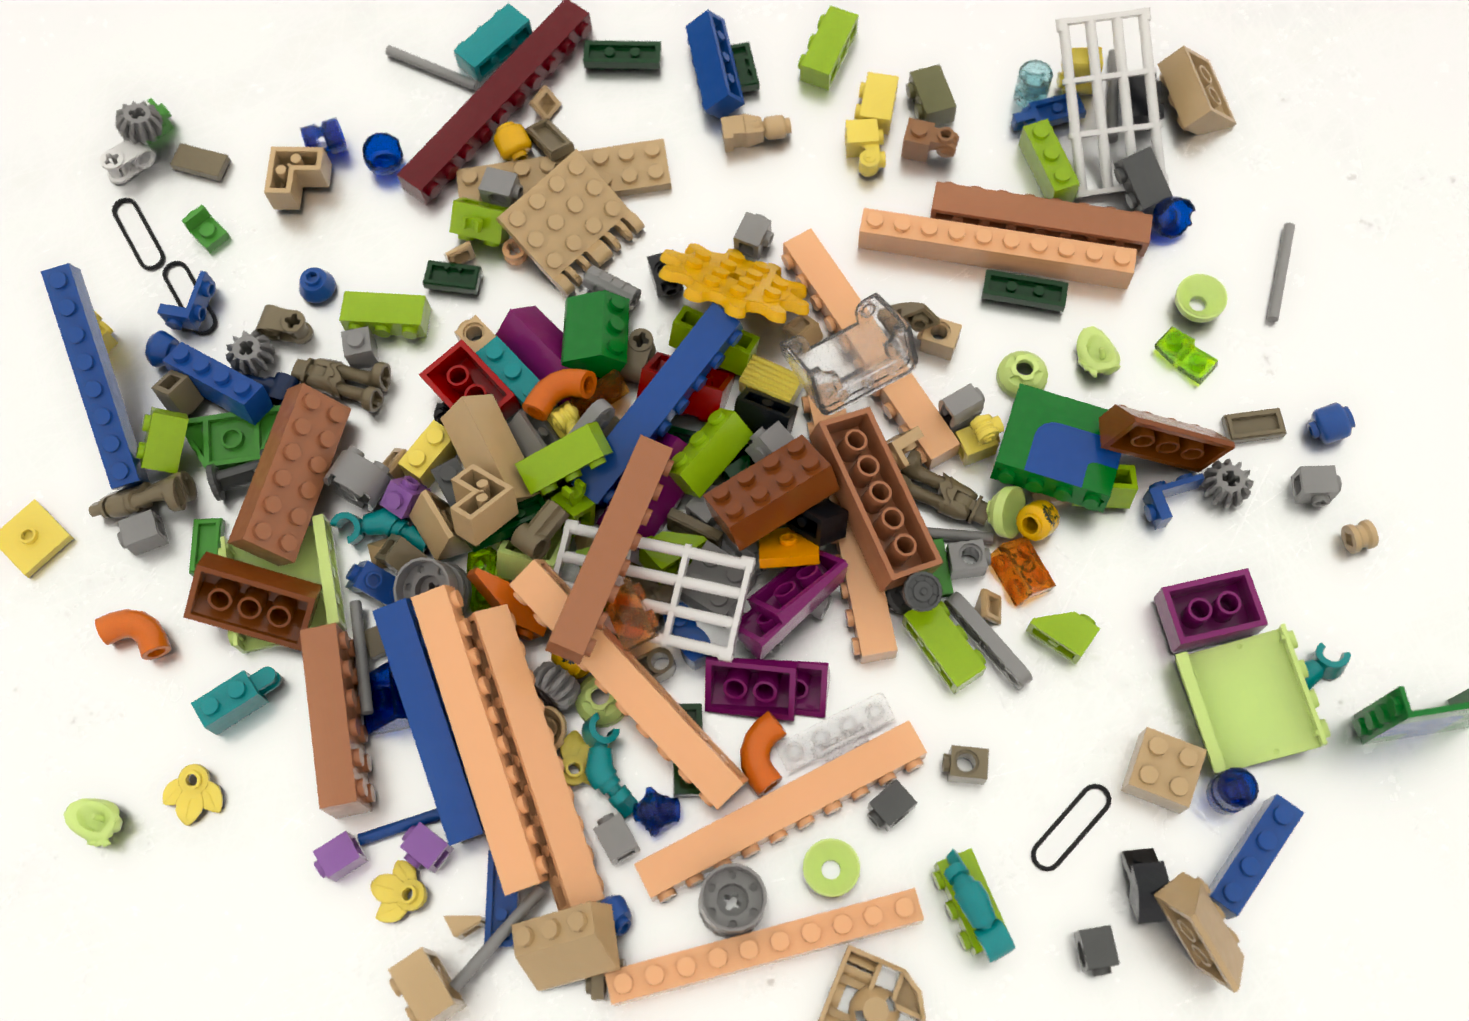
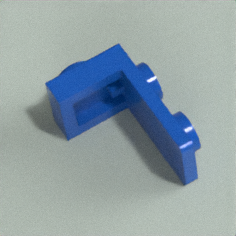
M200 271L186 308L161 303L157 313L165 321V325L174 330L184 328L198 331L201 322L206 318V309L210 298L215 294V282L206 271Z
M1187 473L1176 478V481L1170 483L1159 481L1149 486L1142 499L1145 504V516L1149 522L1152 521L1155 530L1166 527L1173 518L1165 498L1199 488L1205 480L1203 473L1194 476L1192 473Z
M368 560L362 561L358 565L353 564L348 571L346 579L349 581L345 588L354 593L363 592L380 603L388 605L395 602L393 586L396 576Z

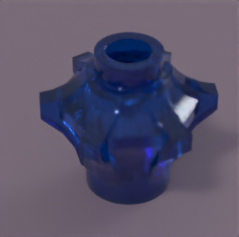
M646 787L644 797L639 803H634L633 805L634 821L642 823L651 836H656L665 826L673 822H679V800L677 797L670 798L669 796L662 795L652 787Z

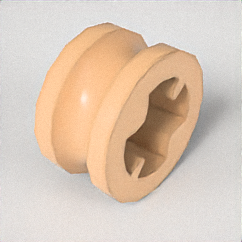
M513 238L504 242L502 252L508 264L517 266L526 261L528 255ZM514 248H519L520 253L516 252V255H511L510 251L514 252Z

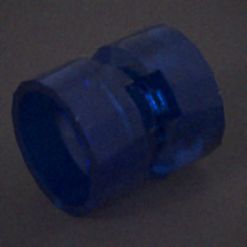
M336 117L322 121L321 126H317L314 123L300 128L305 147H324L326 153L330 151L333 154L348 150L341 126ZM323 136L324 139H325V142H324V141L320 142V141H319V138Z
M1232 767L1220 773L1210 781L1206 790L1210 806L1216 812L1224 815H1233L1252 805L1259 793L1255 777L1248 770L1240 767Z

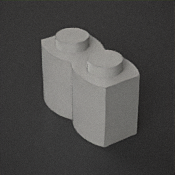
M970 383L940 400L938 412L955 435V431L970 426V422L982 413L985 397L978 387L974 388Z

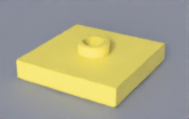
M34 499L0 529V550L25 576L30 578L74 538Z

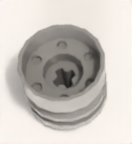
M420 557L407 562L396 575L393 586L394 600L396 602L404 598L411 599L413 596L445 584L455 587V590L457 589L460 592L464 602V606L461 607L464 614L471 602L472 585L466 577L467 573L456 564Z
M732 863L723 864L715 868L704 879L699 894V915L704 925L715 935L726 939L751 932L760 922L767 903L766 887L761 877L750 867ZM733 896L737 898L736 905L739 908L733 907L730 911L726 909L727 903L724 899L730 900Z

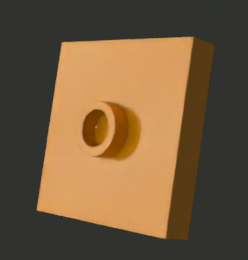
M788 527L777 528L759 539V565L761 569L820 564L819 546Z

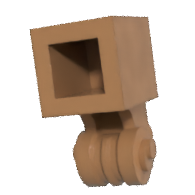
M909 118L903 138L901 158L927 163L929 152L932 150H937V154L941 157H953L956 153L959 135L949 127L937 128L933 122Z

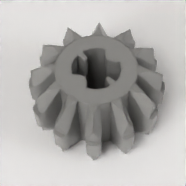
M145 100L140 104H136L134 101L131 105L123 104L122 109L116 110V130L121 134L124 141L130 140L133 145L137 142H142L145 145L146 141L155 142L156 136L162 135V116L154 105H147Z
M243 330L242 337L240 338L233 336L234 344L226 345L229 353L225 355L226 360L231 365L230 367L243 375H250L252 373L254 376H258L260 370L268 372L266 365L274 363L272 355L275 353V349L270 344L268 337L264 334L260 335L255 330L250 335Z
M1230 458L1226 459L1223 463L1219 460L1215 461L1212 464V468L1209 467L1204 472L1205 480L1201 484L1202 487L1207 489L1204 497L1212 496L1214 498L1213 505H1217L1220 501L1224 509L1229 508L1231 504L1235 507L1240 506L1243 500L1248 499L1251 495L1249 489L1253 486L1254 481L1248 479L1250 470L1242 471L1240 469L1242 462H1238L1234 466Z
M551 661L543 662L533 672L537 695L542 701L548 703L549 706H553L561 711L567 710L578 699L577 696L581 693L580 684L575 680L574 676L568 673V670H564L560 665H556Z

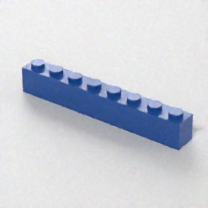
M67 263L41 271L111 489L124 490L139 486L144 482H149L146 469L141 468L140 459L136 458L138 445L81 269Z
M713 302L606 437L613 453L605 457L607 462L592 470L590 466L581 470L583 475L578 478L586 484L585 496L601 508L605 504H610L640 435L656 441L659 436L663 437L667 434L672 426L670 422L677 413L680 415L685 411L690 403L689 397L694 391L699 392L704 387L708 379L706 378L707 374L712 368L717 369L725 359L724 353L729 346L734 347L742 338L743 333L741 331L743 327L739 320L727 315L724 309Z
M404 598L373 610V616L449 846L484 834L485 831L412 600Z

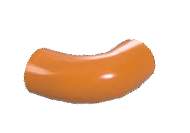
M561 369L552 372L537 382L522 404V409L531 417L545 421L556 404L564 398H591L596 390L597 377L593 371L584 369Z
M124 609L108 613L95 620L97 632L106 645L113 644L122 639L132 638L138 645L142 659H157L168 654L172 649L168 636L160 622L146 612Z
M769 710L758 718L745 733L740 749L741 769L749 779L748 783L758 797L769 792L782 780V776L770 760V752L775 743L782 739L787 732Z

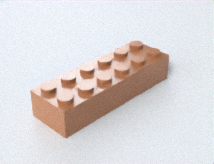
M304 383L287 389L227 543L277 566L295 563L324 485L323 478L330 469L351 408Z
M866 407L818 422L809 436L810 441L833 468L840 490L835 492L840 506L848 511L847 521L880 593L903 585L905 580L913 573L925 571L933 574L944 562L871 408Z
M336 623L300 630L319 809L336 819L372 812V802H375L376 796L373 784H369L368 772L372 771V763L369 754L365 753L364 743L368 742V732L366 726L362 725L353 639Z

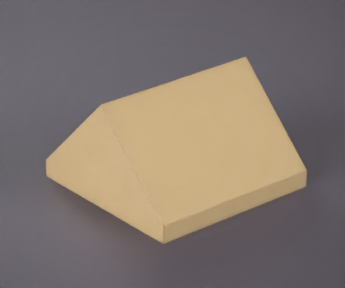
M427 489L422 491L409 517L434 559L444 560L471 551L465 539L455 534L449 504Z

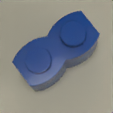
M683 602L679 603L680 606L688 607ZM663 614L664 622L666 624L668 615ZM675 618L671 635L711 643L707 634L697 627L696 621ZM680 649L686 664L695 671L706 664V657L710 656Z

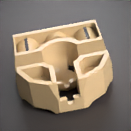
M848 944L818 1021H857L855 1011H863L866 1021H898L900 1013L916 1021H926L922 991L904 968ZM846 963H850V964H852V965H854V966H856V967H859V968H861V969H863V970H865V971H868V972L872 973L873 975H871V974H869V973H866V972H864V971H862V970H860V969H857V968H855V967H853V966H851V965H848V964H846ZM882 966L899 973L892 992L875 985ZM846 985L858 990L849 1002L848 1014L837 1009ZM888 998L893 1005L894 1011H889L888 1005L885 1002Z

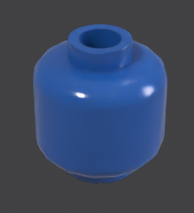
M1337 402L1314 410L1311 415L1312 422L1308 423V429L1313 439L1319 437L1320 441L1324 444H1330L1347 438L1351 435L1352 428L1355 427V421L1348 406L1343 407Z

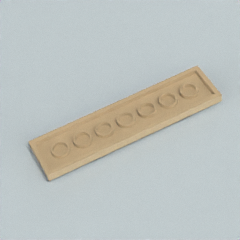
M664 138L579 151L618 197L672 189ZM568 155L553 162L547 156L459 169L456 172L459 198L466 197L482 201L478 188L487 167L517 173L520 184L523 186L524 195Z

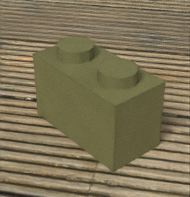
M940 64L911 71L909 83L906 84V93L908 98L913 99L915 104L914 114L916 119L933 122L935 127L954 122L957 106Z

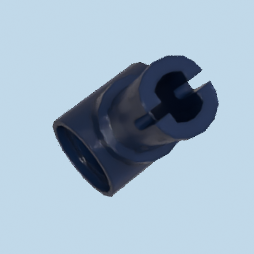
M277 372L275 377L269 376L267 378L245 374V376L264 386L272 404L275 406L281 405L288 388L300 384L297 378L282 372Z

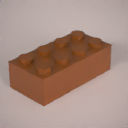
M800 435L705 493L703 498L715 522L736 548L742 551L834 494L840 488L831 464L803 435Z

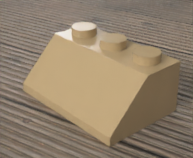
M1182 46L1157 64L1161 72L1159 78L1169 91L1168 100L1172 107L1176 109L1179 115L1177 122L1184 131L1188 130L1196 135L1230 128L1237 124L1210 60L1186 46Z
M1181 872L1156 892L1154 897L1195 966L1235 993L1240 989L1244 955L1238 946L1240 940L1234 931L1226 926L1223 920L1225 918L1224 912L1217 904L1212 902L1209 896L1211 890L1208 885L1199 877L1195 879Z
M589 901L511 925L515 958L537 991L552 989L621 969L612 904Z

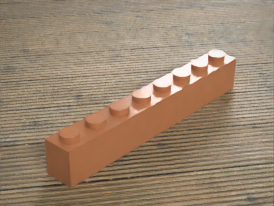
M936 181L930 218L1137 249L1136 256L1144 257L1150 244L1153 215L1144 214L1141 211L1131 212L1118 210L1114 207L1093 206L1084 202L1073 203L1058 198L1047 199L1036 197L1032 194L1022 195L1009 193L1006 190L996 191L983 189L979 186H964L953 182Z
M640 435L548 640L545 651L579 665L583 656L590 658L597 640L592 638L595 628L599 630L603 628L609 614L603 611L607 602L613 604L620 588L615 585L618 575L625 577L631 560L626 559L629 550L636 551L642 537L641 534L637 533L640 525L647 526L653 512L652 509L648 508L651 499L657 502L664 485L659 483L661 476L668 477L674 461L669 459L673 448Z

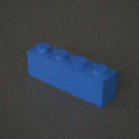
M707 9L685 27L688 36L687 42L693 58L692 63L698 79L697 85L701 92L703 109L708 114L721 119V117H727L743 106L745 102L725 20Z
M183 342L162 360L168 371L172 369L189 376L202 397L253 425H256L273 407L262 384Z
M1275 794L1265 800L1209 886L1211 890L1209 896L1212 902L1221 908L1227 920L1240 914L1304 815L1302 810L1279 794Z

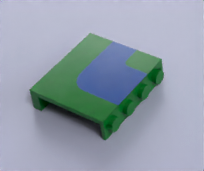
M1020 383L990 478L999 480L1004 484L1019 486L1033 493H1041L1056 498L1059 501L1070 502L1083 506L1088 510L1103 513L1111 497L1122 454L1101 448L1099 417L1108 409Z
M1399 686L1354 714V730L1356 735L1360 737L1362 745L1469 728V688L1448 700L1449 705L1412 711L1404 686Z

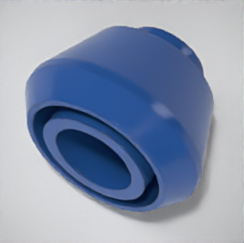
M312 267L306 269L301 274L299 292L304 300L311 303H320L333 295L336 282L329 272Z
M160 330L152 334L147 341L145 349L146 359L153 367H164L165 364L162 360L180 342L166 331Z
M607 896L600 903L612 904L616 936H622L629 930L632 924L630 921L632 917L631 911L623 896Z

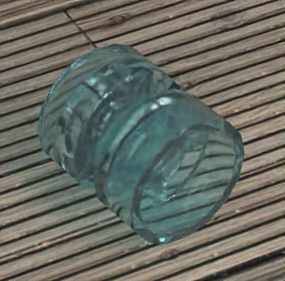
M1030 60L1020 67L1013 95L1016 104L1021 108L1027 107L1030 102L1047 98L1053 78V71L1047 63L1040 60Z

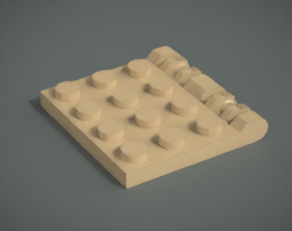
M577 149L496 219L566 297L575 290L573 284L579 287L583 282L580 275L570 265L575 261L585 273L592 266L582 256L583 253L598 268L613 256L612 251L600 238L612 250L618 252L621 249L619 241L613 234L608 232L612 227L626 241H630L633 238V234L637 235L645 227L640 218L630 211Z

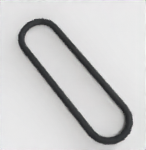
M131 198L119 199L112 206V214L138 263L147 270L158 268L164 262L165 255L138 204ZM122 202L133 204L160 253V260L155 265L147 266L142 262L117 216L116 208Z
M173 261L165 266L162 276L178 306L184 307L167 278V271L171 266L181 265L194 286L196 280L184 262ZM209 304L207 310L213 319V325L206 331L193 330L198 335L209 334L217 326L216 315Z
M1101 784L1088 785L1058 817L1032 848L1031 857L1036 867L1044 871H1052L1059 867L1109 809L1112 798L1106 787ZM1097 788L1102 790L1107 797V803L1055 864L1052 866L1041 865L1036 858V851L1090 789Z

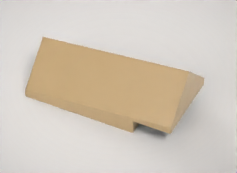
M493 394L462 396L440 418L464 468L473 463L513 486L517 503L538 494L543 497L541 492L533 495L530 494L515 466V463L524 459V456Z

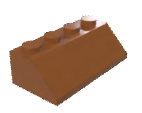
M1115 404L1099 417L1101 448L1197 473L1235 448V442L1214 430L1203 428L1196 424L1180 422L1174 418L1154 415L1151 412L1131 409L1125 405Z
M206 551L196 564L183 618L301 651L300 630L310 628L322 591V585Z

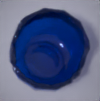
M375 133L365 140L362 147L363 160L370 171L382 176L391 175L400 169L403 163V151L396 137L388 133Z
M1178 196L1162 199L1156 204L1153 211L1152 226L1160 236L1175 238L1182 235L1192 225L1191 214L1196 211L1195 206L1189 199Z

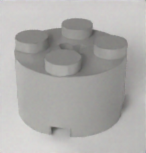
M350 446L347 450H342L323 478V482L328 487L333 483L338 487L335 493L348 502L362 509L367 504L368 511H373L391 480L388 475L390 469L379 461L370 462L364 458L365 454L362 451Z

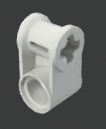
M123 140L101 155L100 164L108 171L107 176L112 183L124 184L141 171L153 165L156 154L142 142H137L133 145L130 140Z

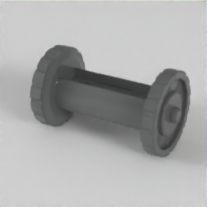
M264 449L260 450V458ZM260 459L220 471L215 464L207 465L206 476L208 484L216 500H225V490L251 483L255 473L254 469L257 468Z
M925 571L913 573L905 580L903 585L885 591L888 607L893 612L905 614L911 609L918 612L930 611L937 607L941 601V583L932 573Z

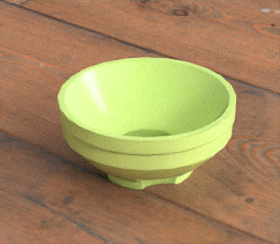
M1194 274L1185 278L1179 284L1175 295V303L1179 312L1187 319L1199 323L1216 319L1224 311L1228 300L1226 289L1222 283L1216 278L1205 274ZM1194 299L1201 300L1205 305V309L1202 311L1192 309L1190 301Z
M1015 351L1005 356L997 368L996 379L1003 393L1015 399L1020 383L1044 390L1047 384L1048 371L1044 361L1036 354L1028 351ZM1019 363H1027L1032 367L1033 372L1029 375H1022L1017 371L1016 366Z
M1019 486L1003 487L996 495H993V498L987 504L988 522L996 534L1004 538L1012 539L1019 533L1016 517L1020 509L1026 506L1025 493Z
M591 675L580 684L581 693L575 701L577 712L584 721L598 712L600 719L596 722V727L605 728L613 726L621 721L625 715L618 710L615 705L617 701L610 693L608 701L602 705L595 704L592 701L593 692L599 688L594 682L596 678Z
M832 838L823 839L816 842L807 851L803 860V874L807 884L816 893L825 897H838L848 893L857 883L860 875V862L854 849L846 842ZM834 861L839 865L840 874L837 878L827 879L823 876L821 868L825 862Z

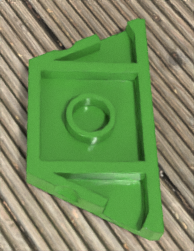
M281 405L273 406L256 425L231 412L189 418L185 437L205 469L210 464H215L218 470H223L260 459V450L264 449Z

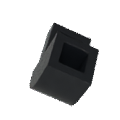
M1153 848L1122 851V863L1130 880L1129 902L1138 924L1169 921L1154 897L1156 892L1169 883L1164 861H1158Z

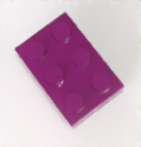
M1248 568L1162 587L1154 597L1172 654L1256 635L1268 625Z

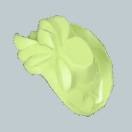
M1094 326L1084 328L1077 339V363L1085 372L1089 371L1094 378H1097V374L1111 375L1117 372L1121 367L1120 355L1104 332Z
M79 799L70 803L64 812L65 823L78 836L86 839L87 845L95 847L111 845L108 838L112 837L114 833L120 832L123 824L119 808L114 803L103 799Z

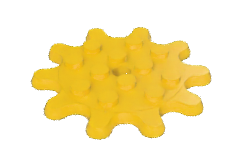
M695 243L688 245L685 249V254L666 249L660 256V261L666 265L659 271L658 276L665 281L685 285L687 288L683 296L689 301L696 303L714 302L724 308V312L734 318L743 319L747 312L761 314L768 320L781 324L786 322V311L803 316L809 314V303L803 300L807 296V287L802 283L781 278V267L776 264L761 261L752 262L745 259L742 252L736 249H728L725 254L716 253Z

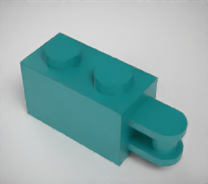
M263 667L252 675L243 670L193 701L191 705L204 728L215 735H219L269 703L265 695L281 684L282 677L271 667Z

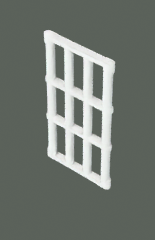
M1150 7L1055 20L1056 32L1059 33L1064 75L1062 86H1065L1070 128L1068 139L1071 140L1074 172L1080 182L1075 199L1126 192L1124 186L1114 187L1108 139V135L1124 133L1126 157L1137 153L1134 131L1150 130L1152 150L1169 186L1168 174L1165 171L1161 134L1163 122L1160 121L1155 74L1157 73V67H1154L1149 23L1151 21ZM1138 17L1143 69L1128 70L1122 19ZM1111 20L1117 72L1101 74L1096 22ZM1085 24L1090 67L1089 76L1075 77L1069 25ZM1144 76L1149 123L1134 125L1129 78ZM1118 79L1123 126L1107 128L1102 81ZM1091 83L1096 130L1081 131L1076 84ZM1097 136L1103 188L1087 190L1082 138Z
M566 519L554 566V571L560 577L564 563L582 566L586 555L568 551L572 534L594 539L599 529L598 527L583 525L580 521ZM641 537L637 548L682 557L678 574L630 564L625 576L675 586L671 603L621 593L625 577L618 575L615 585L620 588L613 604L610 603L609 614L604 625L615 635L660 644L662 648L666 649L669 646L718 657V660L732 663L751 576L756 565V558L745 555L737 557L694 548L692 544L686 543L684 546ZM629 550L626 559L630 560L632 550ZM693 559L745 570L741 588L687 577L686 572L689 560ZM564 581L572 589L574 583ZM686 588L738 599L734 617L680 606L679 601L682 589ZM618 605L668 615L664 632L614 622ZM678 617L731 629L727 647L671 635L675 618Z

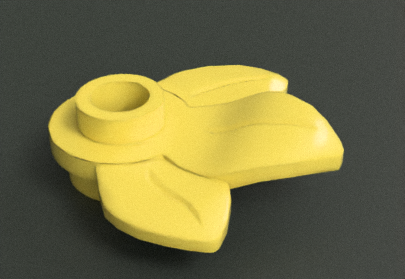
M577 730L570 732L565 737L564 744L560 747V754L564 764L563 773L569 786H577L582 783L590 785L585 774L588 750L591 747L584 742ZM571 765L576 766L579 773H570L568 767Z
M191 764L181 770L178 779L166 785L163 792V804L176 805L177 817L183 824L188 826L199 817L203 809L216 813L221 812L223 795L221 788L216 783L210 781L209 772L204 766ZM191 774H194L197 777V783L195 785H192L189 782V777Z
M397 860L393 868V874L379 875L370 884L373 896L382 902L376 914V919L381 922L394 923L400 921L407 911L418 910L427 900V890L424 884L417 880L415 867L407 861ZM412 890L413 895L411 899L408 900V894Z

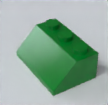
M606 290L567 297L565 300L561 365L571 369L593 371L596 377L613 382L627 364L630 299Z

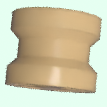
M1362 520L1355 526L1348 524L1342 527V541L1350 553H1358L1364 547L1372 549L1378 546V533L1370 520Z

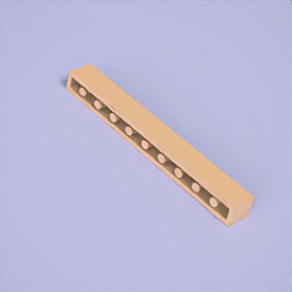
M869 208L863 209L858 248L1122 289L1128 288L1134 275L1137 249Z
M809 229L784 242L781 258L785 267L788 270L792 269L795 273L796 282L802 283L807 287L811 305L816 311L820 310L824 316V323L831 333L835 332L839 338L838 343L845 354H850L854 360L853 365L857 373L865 376L872 395L880 398L887 417L894 419L899 426V434L919 426L924 436L915 441L917 447L914 449L920 452L921 463H924L927 469L931 470L956 456L961 443L813 230Z
M839 380L806 386V396L801 397L804 414L809 413L811 422H807L808 436H810L818 422L846 414V408ZM835 493L827 497V499L840 506ZM847 521L846 537L831 542V544H836L838 554H834V556L846 560L848 564L844 582L839 586L842 599L848 600L849 609L845 610L847 625L854 629L855 637L851 638L854 656L859 655L861 664L896 658L898 649L885 591L880 593Z
M533 559L509 585L515 591L513 593L514 597L522 605H528L535 612L533 614L535 620L545 628L548 626L553 631L571 588L544 559ZM603 625L602 630L595 628L592 638L597 640L591 656L590 658L583 656L580 665H577L583 671H589L596 678L594 681L596 686L605 694L610 693L617 701L615 705L618 710L625 716L630 715L637 722V730L645 738H651L658 745L657 751L667 761L672 760L679 768L678 774L688 784L693 783L700 791V798L708 806H714L718 810L749 779L605 625Z
M445 584L411 597L413 607L504 895L513 894L549 880L547 875L549 873V865L545 856L540 854L537 844L540 841L536 827L533 824L531 825L528 816L530 806L524 794L521 795L518 785L520 775L517 767L511 764L508 754L511 751L507 737L502 735L500 730L501 716L497 707L492 705L489 695L492 692L488 678L483 676L480 668L482 657L479 650L473 646L470 637L473 635V630L469 620L464 618L461 609L464 606L463 598L457 589L455 590V587Z
M507 604L475 611L467 618L473 630V635L470 637L473 646L479 650L482 657L480 668L483 676L488 678L491 685L490 699L492 705L497 707L501 716L500 730L502 735L507 737L510 744L509 758L511 764L517 767L520 775L519 789L521 795L524 794L530 806L528 816L531 825L533 824L539 834L540 841L537 844L540 854L545 856L549 865V873L547 875L558 911L589 901L597 902L605 898L603 894L604 884L601 877L596 873L593 864V851L586 843L583 833L584 824L581 817L577 815L573 803L574 794L571 787L567 785L563 773L564 764L561 757L557 755L554 746V734L547 725L544 716L545 707L543 701L538 698L535 689V676L532 670L528 668L525 659V646L522 641H519L516 632V619L509 611Z
M908 720L634 863L651 900L659 899L660 903L677 895L676 889L685 884L690 888L701 883L705 879L704 874L723 864H732L731 860L742 855L745 859L760 851L759 845L769 840L771 844L781 841L788 836L786 831L795 826H798L800 830L815 822L814 816L825 812L826 815L834 813L843 807L841 802L852 797L853 801H856L870 793L869 787L877 783L881 787L885 786L897 778L896 773L904 769L907 772H911L924 764L922 760L925 759L927 751Z
M913 888L623 966L620 970L605 974L611 1005H622L920 924L924 921L916 890Z

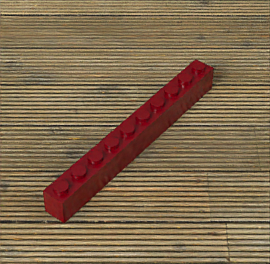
M563 0L401 169L397 176L402 188L425 205L436 198L449 180H453L457 176L456 172L466 162L474 158L476 152L483 144L491 140L496 129L506 123L515 110L524 105L532 92L541 87L542 82L549 74L557 70L565 57L573 53L575 47L582 39L589 36L592 30L590 13L570 0Z

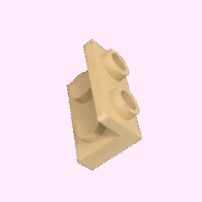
M919 426L895 435L886 441L899 470L909 466V462L904 454L916 448L915 441L924 436Z

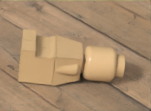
M744 113L721 117L725 153L733 152L734 148L737 147L749 148L764 142V137L767 140L785 138L786 134L792 133L790 117L784 118L783 115L768 116L763 121L759 116Z

